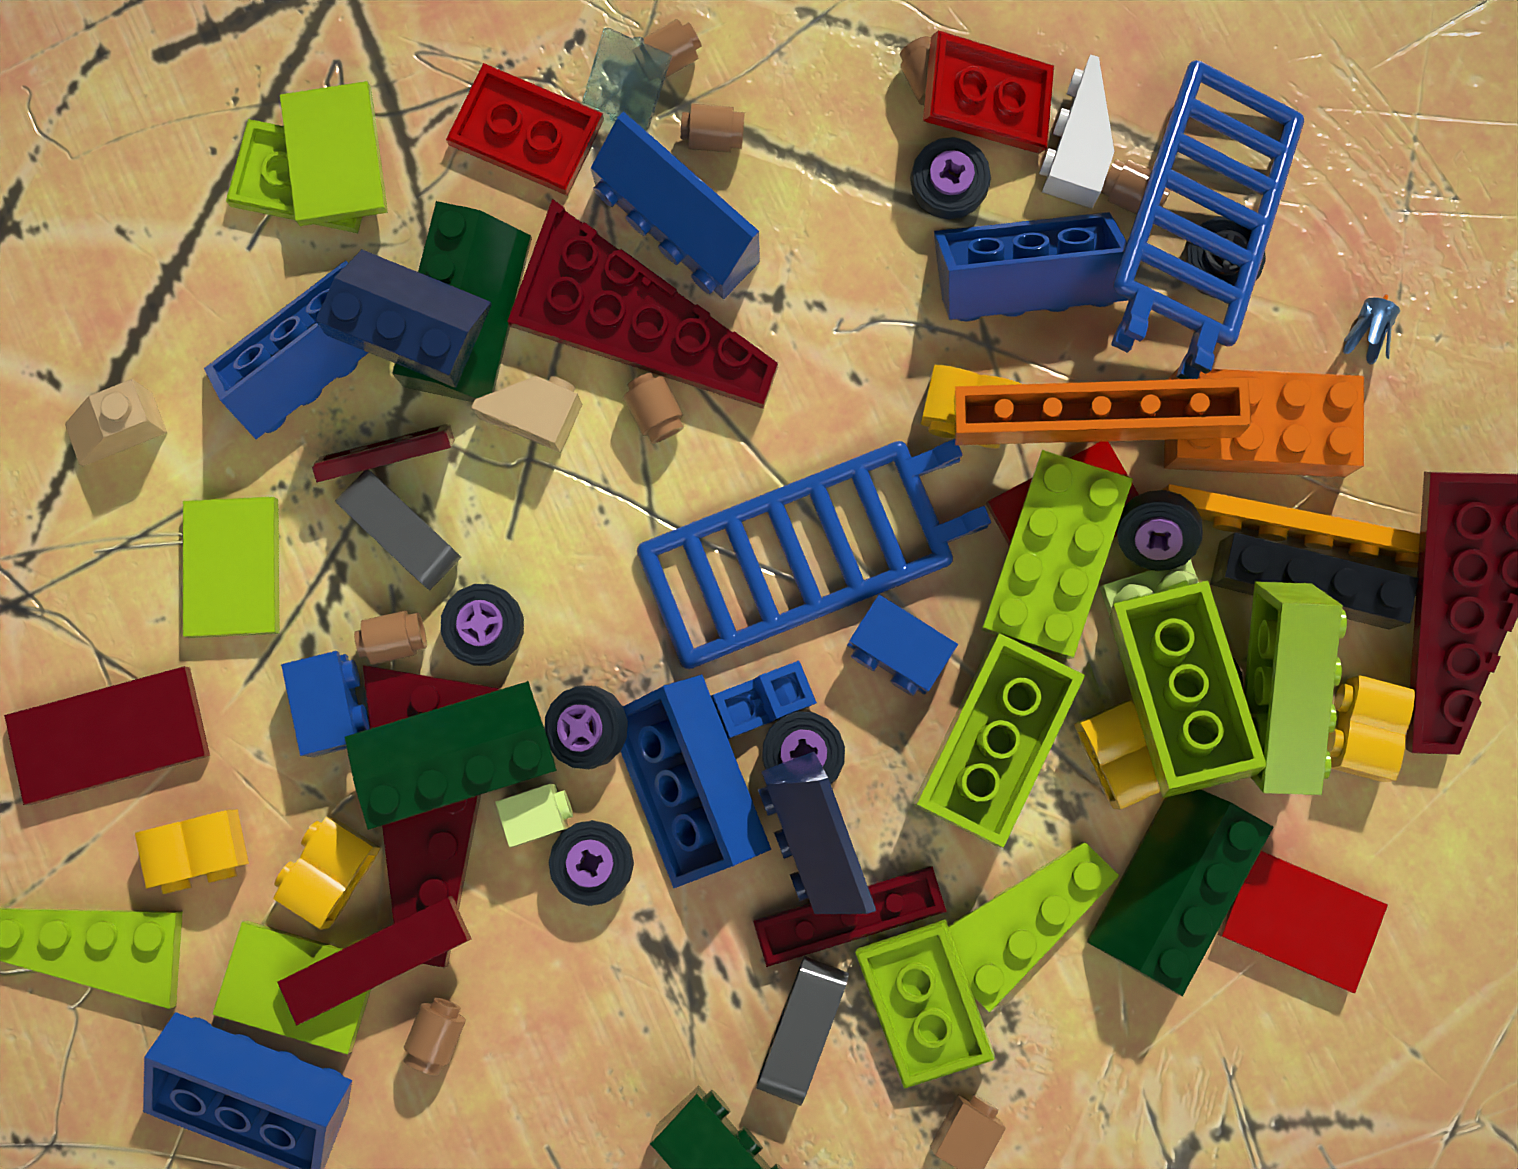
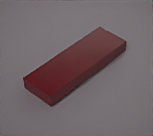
M444 424L320 456L312 466V470L318 483L449 449L452 447L455 439L451 426Z

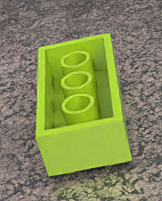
M1042 450L981 629L982 631L994 635L1000 633L1021 644L1066 659L1074 658L1133 478Z
M1208 580L1114 603L1109 620L1162 798L1257 776L1267 764Z
M1255 582L1244 695L1267 764L1257 776L1250 778L1263 793L1322 795L1323 781L1328 779L1331 773V756L1327 750L1329 733H1332L1336 727L1337 716L1332 699L1334 686L1339 685L1342 675L1341 661L1337 657L1339 638L1342 639L1346 633L1347 617L1344 609H1342V604L1312 583Z
M999 633L993 637L912 805L996 847L1004 848L1085 675Z

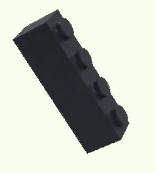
M1234 532L1219 542L1210 585L1253 595L1255 582L1312 583L1343 605L1342 609H1344L1347 619L1389 630L1410 624L1419 578Z

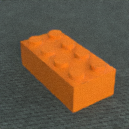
M1179 367L1167 380L1179 379L1176 377ZM1212 369L1207 374L1200 371L1198 379L1249 377L1251 425L1240 438L1165 440L1164 469L1345 478L1364 467V376Z

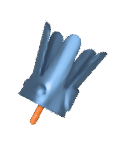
M1387 294L1383 298L1373 297L1364 301L1357 323L1344 339L1345 342L1347 341L1343 349L1344 354L1351 353L1370 328L1367 352L1368 363L1374 364L1377 361L1386 332V358L1389 359L1391 330L1395 324V319L1400 313V309L1396 304L1387 300Z

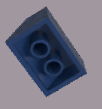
M361 249L335 276L315 321L329 337L456 388L492 303Z
M813 751L761 771L766 786L758 789L767 815L770 816L777 813L783 828L775 831L774 834L783 858L793 856L798 871L790 874L799 901L809 898L814 914H869L876 911L829 778L815 752Z

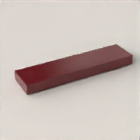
M933 866L867 885L876 911L869 914H814L811 903H807L753 920L766 967L947 912Z
M450 896L277 983L297 1026L472 938L453 896Z

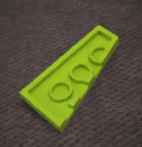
M1081 842L1031 873L1027 878L1012 887H1008L974 911L968 912L948 926L972 994L989 1013L1120 876L1086 842Z
M0 908V961L172 1009L177 1004L183 912Z

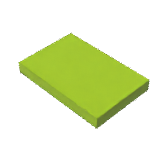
M368 81L280 94L294 214L298 225L305 226L388 213L372 89Z
M248 119L226 202L230 207L295 220L284 126ZM362 217L315 225L358 233Z
M275 497L183 501V637L203 638L280 634L278 499Z
M946 919L856 949L855 953L904 1089L995 1060L994 1051Z
M242 921L212 1015L348 1055L353 1050L371 989L296 1026L277 982L343 948L254 922Z

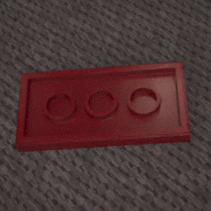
M186 666L4 715L23 805L41 803L210 756L191 669Z

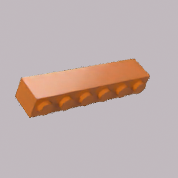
M1249 377L955 386V445L1240 438L1251 425Z

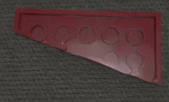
M552 199L507 321L510 327L762 409L765 408L778 369V362L737 332L730 331L711 317L710 313L704 308L686 299L678 293L675 287L622 249L619 250L598 235V231L587 223H582L565 210V207Z
M1424 471L1417 571L1419 581L1416 591L1410 689L1415 690V698L1406 739V750L1411 753L1460 755L1482 702L1479 698L1490 672H1495L1501 658L1498 653L1507 631L1512 632L1518 618V473Z
M363 665L370 729L500 690L494 687ZM481 795L382 825L394 924L450 896H453L459 910ZM451 950L423 964L445 968L449 964Z

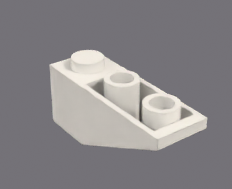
M1090 54L1084 70L1075 68L1066 95L1074 97L1070 110L1062 108L1053 131L1054 135L1060 136V140L1056 150L1048 148L1039 174L1047 177L1042 190L1043 193L1092 209L1101 193L1114 154V146L1099 57Z

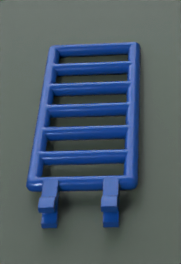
M1195 60L1189 63L1113 282L1114 290L1128 298L1129 301L1123 319L1113 337L1112 346L1128 353L1132 349L1135 339L1141 342L1145 338L1149 325L1147 320L1152 310L1194 331L1188 352L1181 362L1176 377L1179 379H1198L1200 371L1207 374L1212 370L1215 358L1213 351L1216 342L1226 347L1233 346L1236 343L1304 125V116L1300 112L1202 61ZM1203 83L1284 125L1280 141L1197 100L1196 96L1200 84ZM1189 117L1274 160L1269 177L1185 135L1184 131ZM1177 152L1263 195L1258 212L1172 170ZM1165 187L1250 230L1251 234L1246 249L1159 206ZM1153 224L1240 267L1235 286L1147 243ZM1140 261L1228 304L1223 324L1135 281Z
M955 439L914 457H911L908 447L904 442L896 441L639 544L637 555L682 667L693 669L951 565L953 555L948 543L987 529L988 525L991 524L985 506L939 524L920 476L952 466L961 461L960 457L963 454L959 445H955ZM891 462L895 463L932 552L909 563L905 561L869 474V471ZM851 478L889 567V571L866 580L863 579L826 489ZM808 495L811 497L847 585L846 588L821 597L784 506ZM768 512L804 601L803 605L781 614L778 613L742 523ZM723 529L727 532L762 619L761 622L736 631L700 541V538ZM680 546L684 547L719 635L718 639L696 648L693 647L658 558V555Z

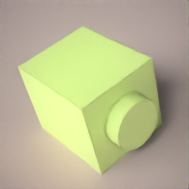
M547 784L495 802L509 847H516L564 831L569 828L567 819L573 817L570 801L565 790L558 792L555 784Z

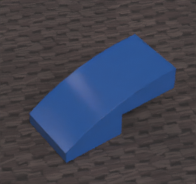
M800 661L764 673L753 680L711 695L728 740L817 703Z

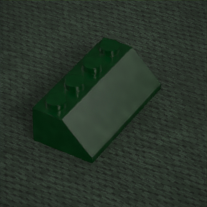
M436 201L418 272L490 301L492 306L456 388L394 363L392 374L404 388L474 402L475 399L494 392L510 330L507 321L521 285L532 241L530 234L481 210Z
M529 681L345 736L353 781L368 830L557 771Z
M1201 789L1165 797L1086 942L1165 989L1183 997L1268 839L1273 826L1237 805Z
M699 1085L656 1125L650 1141V1145L671 1169H783L777 1163L771 1168L758 1154L763 1147L756 1137L744 1126L738 1131L726 1117L731 1111L720 1096L713 1090L706 1094Z

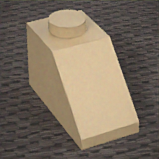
M534 376L475 399L471 408L479 419L561 453L582 407V402L578 394L574 392L575 386L554 376H551L549 381Z
M133 379L88 396L65 423L77 460L81 466L88 465L167 433L153 393Z

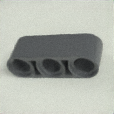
M369 469L364 470L335 500L351 518L428 590H431L462 558Z
M803 957L760 1072L756 1089L800 1106L803 1104L843 996L849 976L848 972L812 958Z

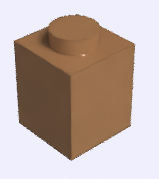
M957 1095L930 1145L934 1155L957 1169H984L1006 1129L1000 1119L996 1117L999 1110L976 1095H973L970 1102Z

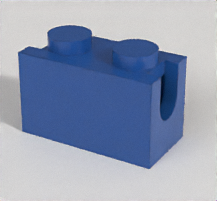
M879 594L852 635L847 646L854 650L851 657L855 661L872 671H875L877 666H880L894 675L890 680L893 685L914 696L917 691L924 695L926 692H929L958 646V643Z
M333 651L281 664L300 756L317 757L347 749L345 736L370 729L367 710L364 705L358 704L355 690L356 687L360 686L359 671L355 661L349 660L348 655H340L338 651Z

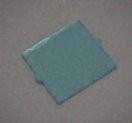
M604 27L582 103L609 114L612 121H616L617 117L624 111L645 131L649 130L672 55L645 44L641 36L632 38L611 28Z

